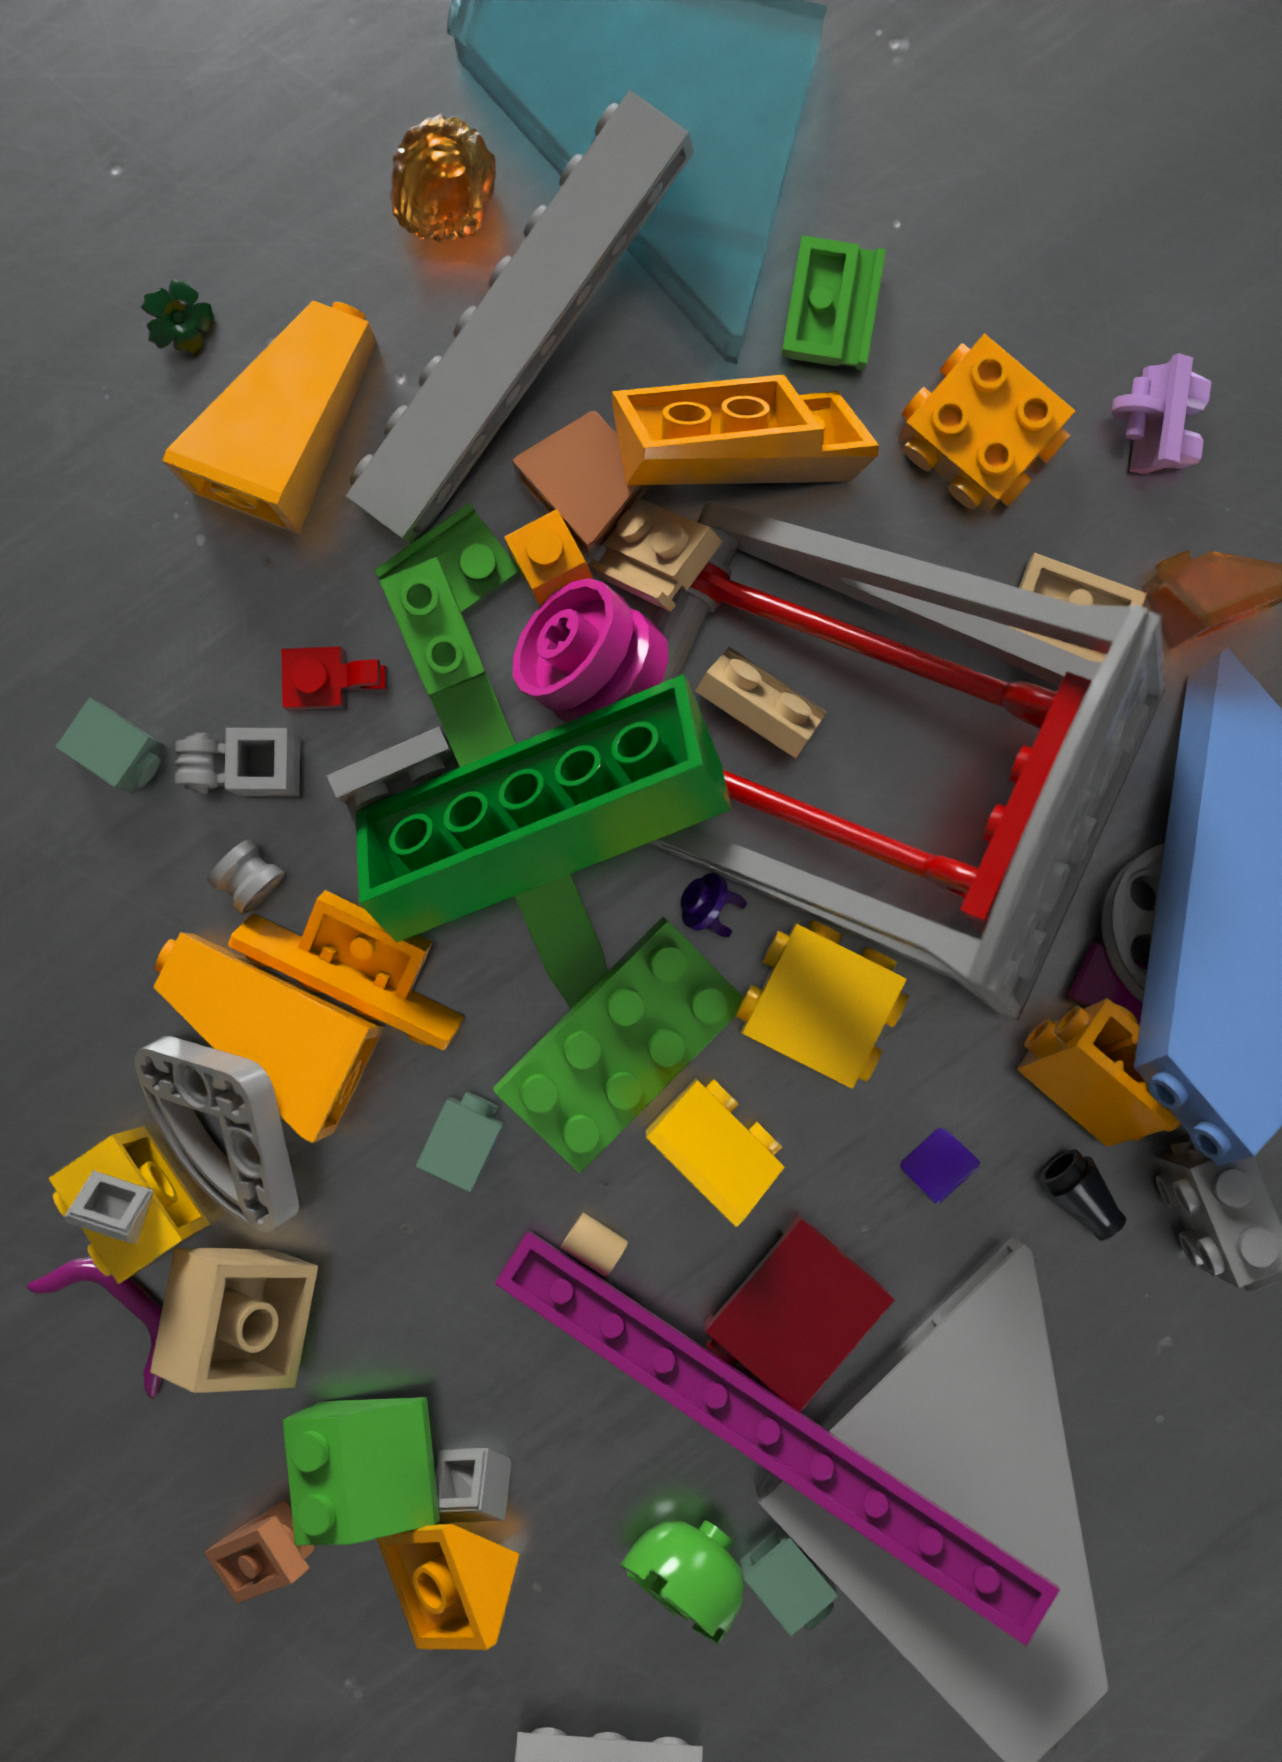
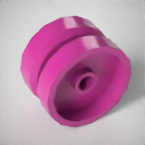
M591 578L570 582L551 594L531 616L520 634L513 655V678L521 692L539 705L554 711L557 718L567 723L661 684L669 661L668 640L657 625L641 612L630 609L626 601L605 583Z

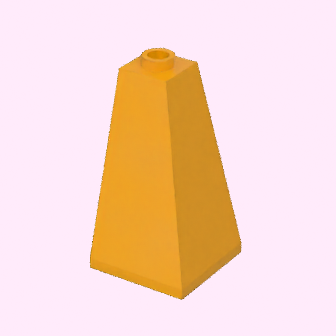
M312 301L166 449L162 459L163 463L191 493L300 534L377 343L369 321H366L365 314L342 302H333L332 307Z
M180 932L176 941L173 939L168 940L159 953L154 966V971L160 974L153 988L214 1049L251 1059L266 1071L275 1091L280 1116L302 1138L315 1143L334 1134L386 1026L373 1019L365 1018L354 1010L319 993L309 991L300 984L267 968L256 965L248 959L196 934Z

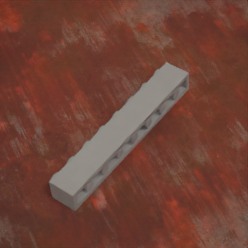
M630 89L619 105L614 102L603 112L595 128V135L597 136L583 156L577 154L568 162L559 180L560 190L548 207L541 205L531 215L524 229L525 240L513 257L507 255L496 265L488 282L489 287H491L478 307L471 306L462 314L454 328L453 335L456 338L443 357L439 355L434 357L427 364L419 378V386L421 388L408 407L402 405L392 414L384 429V434L387 437L374 455H366L351 474L350 484H352V487L345 496L410 543L423 536L430 528L695 153L690 134L686 129Z

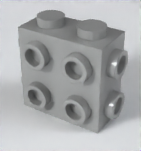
M1190 1134L1170 1142L1172 1151L1156 1157L1162 1174L1156 1176V1183L1170 1210L1177 1208L1185 1231L1179 1233V1239L1190 1263L1194 1267L1200 1265L1202 1270L1238 1288L1244 1286L1246 1291L1259 1290L1277 1283L1281 1279L1279 1272L1282 1271V1225L1254 1157L1217 1166L1211 1158L1202 1154L1194 1146Z

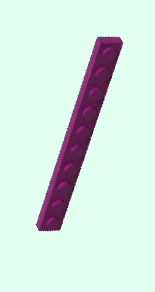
M533 1232L526 1233L494 1283L495 1285L1027 1647L1060 1591L1057 1584Z

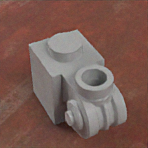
M226 728L225 744H218V740L209 739L208 733H194V736L185 737V740L175 742V753L178 755V759L175 761V765L178 767V771L175 773V784L185 785V789L193 790L194 794H208V789L225 786L226 790L239 796H299L300 737L288 728Z

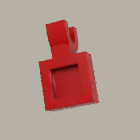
M340 646L281 649L282 708L288 711L346 709V691L388 690L387 666L380 665L378 659L356 660L345 664V650Z

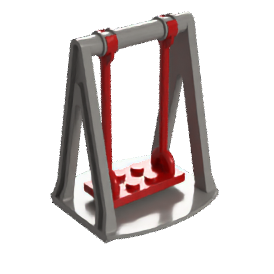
M706 502L697 522L710 527L723 542L688 590L680 588L672 598V601L676 604L672 612L658 606L651 620L660 628L668 640L669 661L662 683L679 676L707 613L714 612L716 607H719L720 603L723 602L1003 707L1016 718L1039 728L1040 732L1033 747L1024 745L1014 761L1009 781L1016 785L1006 807L997 804L988 819L983 840L990 843L979 868L945 856H934L723 770L730 799L929 880L939 888L964 899L960 911L972 928L983 934L981 941L691 826L652 841L650 844L950 977L997 1013L1019 1021L1165 692L1161 615L1152 613L1147 608L1135 604L1133 606L1078 605L715 502ZM736 549H739L1057 684L1060 687L1056 692L1032 683L1021 681L1005 682L732 581V572L728 567ZM1011 627L1107 655L1103 663L1090 661Z

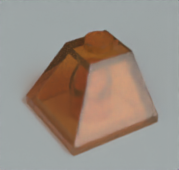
M1189 550L1156 564L1155 567L1158 574L1142 586L1144 593H1147L1146 598L1152 612L1161 615L1162 634L1171 651L1281 604L1282 564L1211 551L1192 559Z

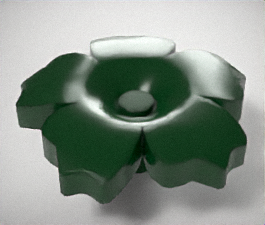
M171 280L168 291L159 288L154 293L145 294L141 308L149 315L156 317L147 323L149 330L148 341L154 343L159 349L168 346L173 341L175 350H184L189 354H193L197 349L203 347V339L200 332L209 331L210 323L214 319L211 304L206 302L194 304L198 299V292L191 288L186 280Z

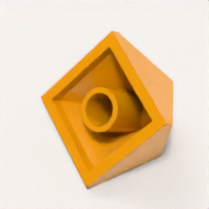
M453 1524L427 1525L419 1529L376 1538L417 1649L488 1650L497 1643L506 1614L505 1608L519 1553Z

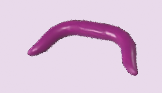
M90 1258L71 1260L27 1285L28 1290L37 1294L54 1293L79 1281H91L105 1288L147 1327L150 1334L151 1349L143 1371L144 1389L150 1398L154 1399L157 1396L162 1378L150 1371L162 1307L135 1281L128 1278L118 1284L113 1275H104Z

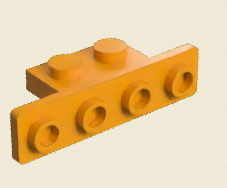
M324 890L316 899L302 936L259 915L252 914L231 934L228 942L230 948L243 953L250 962L280 971L298 980L305 989L315 993H325L351 1006L356 1013L365 1018L380 1020L405 1032L411 1040L424 1046H433L440 1050H446L464 1020L462 1014L413 991L433 943L432 941L415 935L396 942L364 908L327 890Z

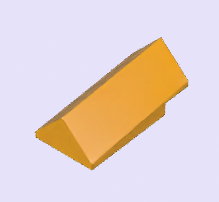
M784 374L612 391V407L626 485L851 482L878 457L879 444L838 391L799 395Z

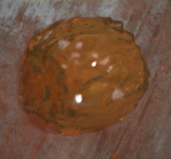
M439 114L434 118L427 117L421 124L411 127L405 133L401 144L398 146L397 153L393 155L390 199L393 216L398 220L399 225L404 227L409 233L416 234L420 239L425 240L430 237L437 242H441L444 239L453 241L457 237L465 239L468 236L475 235L476 230L482 227L484 214L489 208V203L494 195V184L497 175L496 158L487 149L484 139L474 127H470L466 121L456 116L447 118Z

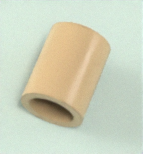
M582 1212L560 1248L606 1278L620 1259L629 1241Z

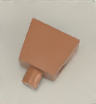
M596 411L588 412L520 453L512 460L516 477L548 513L558 509L577 546L588 558H591L599 550L617 526L620 517L630 509L637 498H641L650 486L626 485L617 430L614 431Z

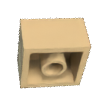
M174 1247L150 1372L193 1393L296 1388L318 1266L274 1249Z

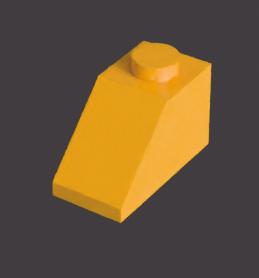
M558 509L504 536L508 553L519 569L520 575L538 608L551 594L570 582L587 578L594 579Z

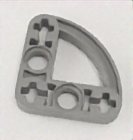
M164 1036L139 1049L134 1059L135 1068L151 1114L170 1149L199 1187L230 1215L261 1232L269 1233L297 1215L299 1205L275 1091L266 1071L251 1059L172 1036ZM193 1109L219 1117L228 1158L213 1142Z

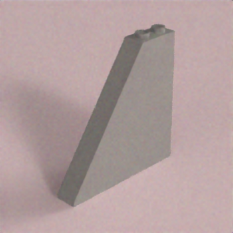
M1012 1236L850 1394L820 1426L1059 1586L1060 1591L1027 1647L774 1474L770 1473L756 1487V1493L760 1506L1004 1762H1048L1057 1750L1058 1741L1075 1724H1084L1097 1713L1102 1703V1697L1109 1691L1034 1255L1023 1242Z

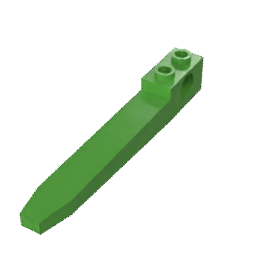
M432 558L379 580L459 767L516 744L438 558ZM569 874L515 896V899L549 978L569 1007L572 1008L607 973V967L599 939L572 875Z

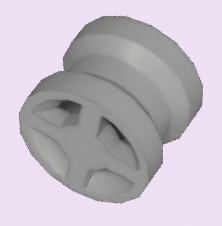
M247 839L234 847L218 862L210 872L207 882L216 890H225L233 898L232 906L241 915H244L258 906L277 887L285 873L277 865L265 863L259 857V847L252 840Z

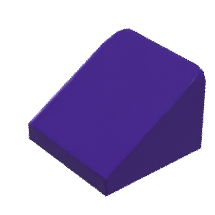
M938 1128L901 1161L900 1167L929 1200L935 1204H940L980 1168L979 1164L981 1162L946 1129Z

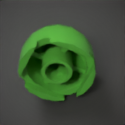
M706 1520L699 1529L683 1521L662 1522L647 1530L619 1564L622 1569L628 1571L627 1575L673 1615H679L687 1621L691 1618L695 1622L692 1629L714 1644H720L741 1609L745 1588L742 1571L737 1562L728 1553L734 1542L719 1528Z

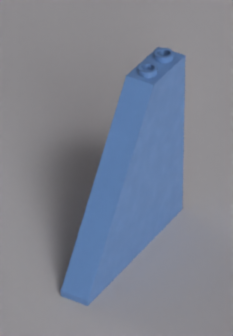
M1228 647L1192 672L1187 680L1134 1063L1135 1070L1148 1084L1149 1092L1153 1098L1175 1115L1190 1133L1194 1146L1202 1154L1211 1158L1217 1166L1255 1156L1282 1126V709Z

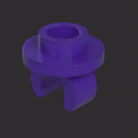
M709 873L693 880L684 890L680 903L682 920L686 926L693 930L699 931L705 928L722 937H730L733 930L721 924L719 913L725 904L729 903L745 909L747 902L741 895L728 890L727 882L723 877L716 873Z

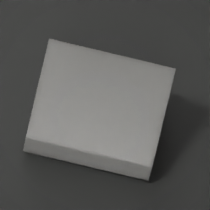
M92 1171L67 1211L65 1222L125 1242L137 1244L153 1197V1190Z

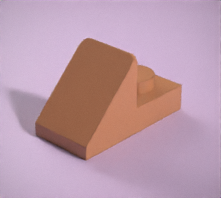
M280 1501L211 1546L204 1554L235 1603L238 1604L292 1584L309 1569L304 1559L313 1553L315 1548L314 1545H295L292 1509L287 1502Z

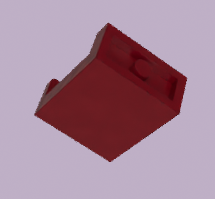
M796 1212L781 1229L784 1235L717 1314L711 1313L704 1321L705 1332L711 1337L706 1346L717 1357L732 1367H735L740 1362L757 1377L755 1379L756 1383L801 1412L892 1305L895 1299L881 1284Z

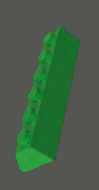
M685 675L677 676L356 810L359 904L396 942H400L731 811L722 763Z

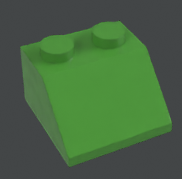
M427 1397L319 1401L282 1419L295 1545H351L419 1529L427 1525H435L440 1521Z

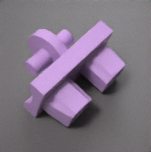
M1177 353L1172 356L1171 361L1168 363L1143 368L1142 377H1135L1133 379L1132 394L1117 396L1113 399L1112 415L1118 419L1128 421L1126 438L1133 440L1129 471L1145 475L1162 468L1183 469L1200 462L1204 439L1199 433L1185 430L1184 424L1186 414L1194 415L1204 410L1209 402L1211 381L1192 372L1193 357Z

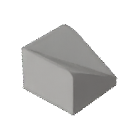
M490 1448L439 1450L435 1469L439 1516L452 1522L505 1521L511 1472L510 1458Z

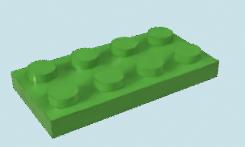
M662 917L493 1087V1090L500 1099L580 1174L735 1018L744 997L667 919Z

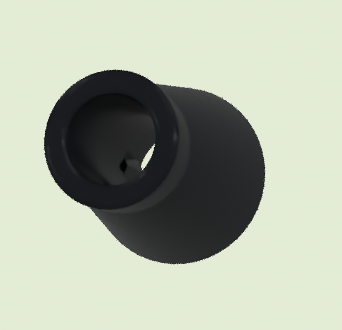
M1072 1149L1054 1158L1044 1168L1040 1175V1181L1045 1186L1044 1195L1089 1229L1098 1240H1107L1123 1228L1126 1223V1216L1118 1208L1092 1157H1083L1078 1150Z

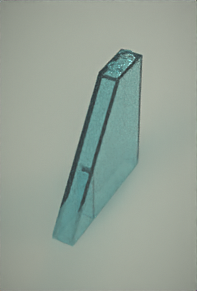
M452 0L448 14L447 34L454 36L458 61L560 176L568 162L577 154L583 156L597 137L595 135L596 125L606 108L614 102L619 105L629 89L689 132L695 153L626 250L726 362L737 364L817 56L827 6L805 0Z

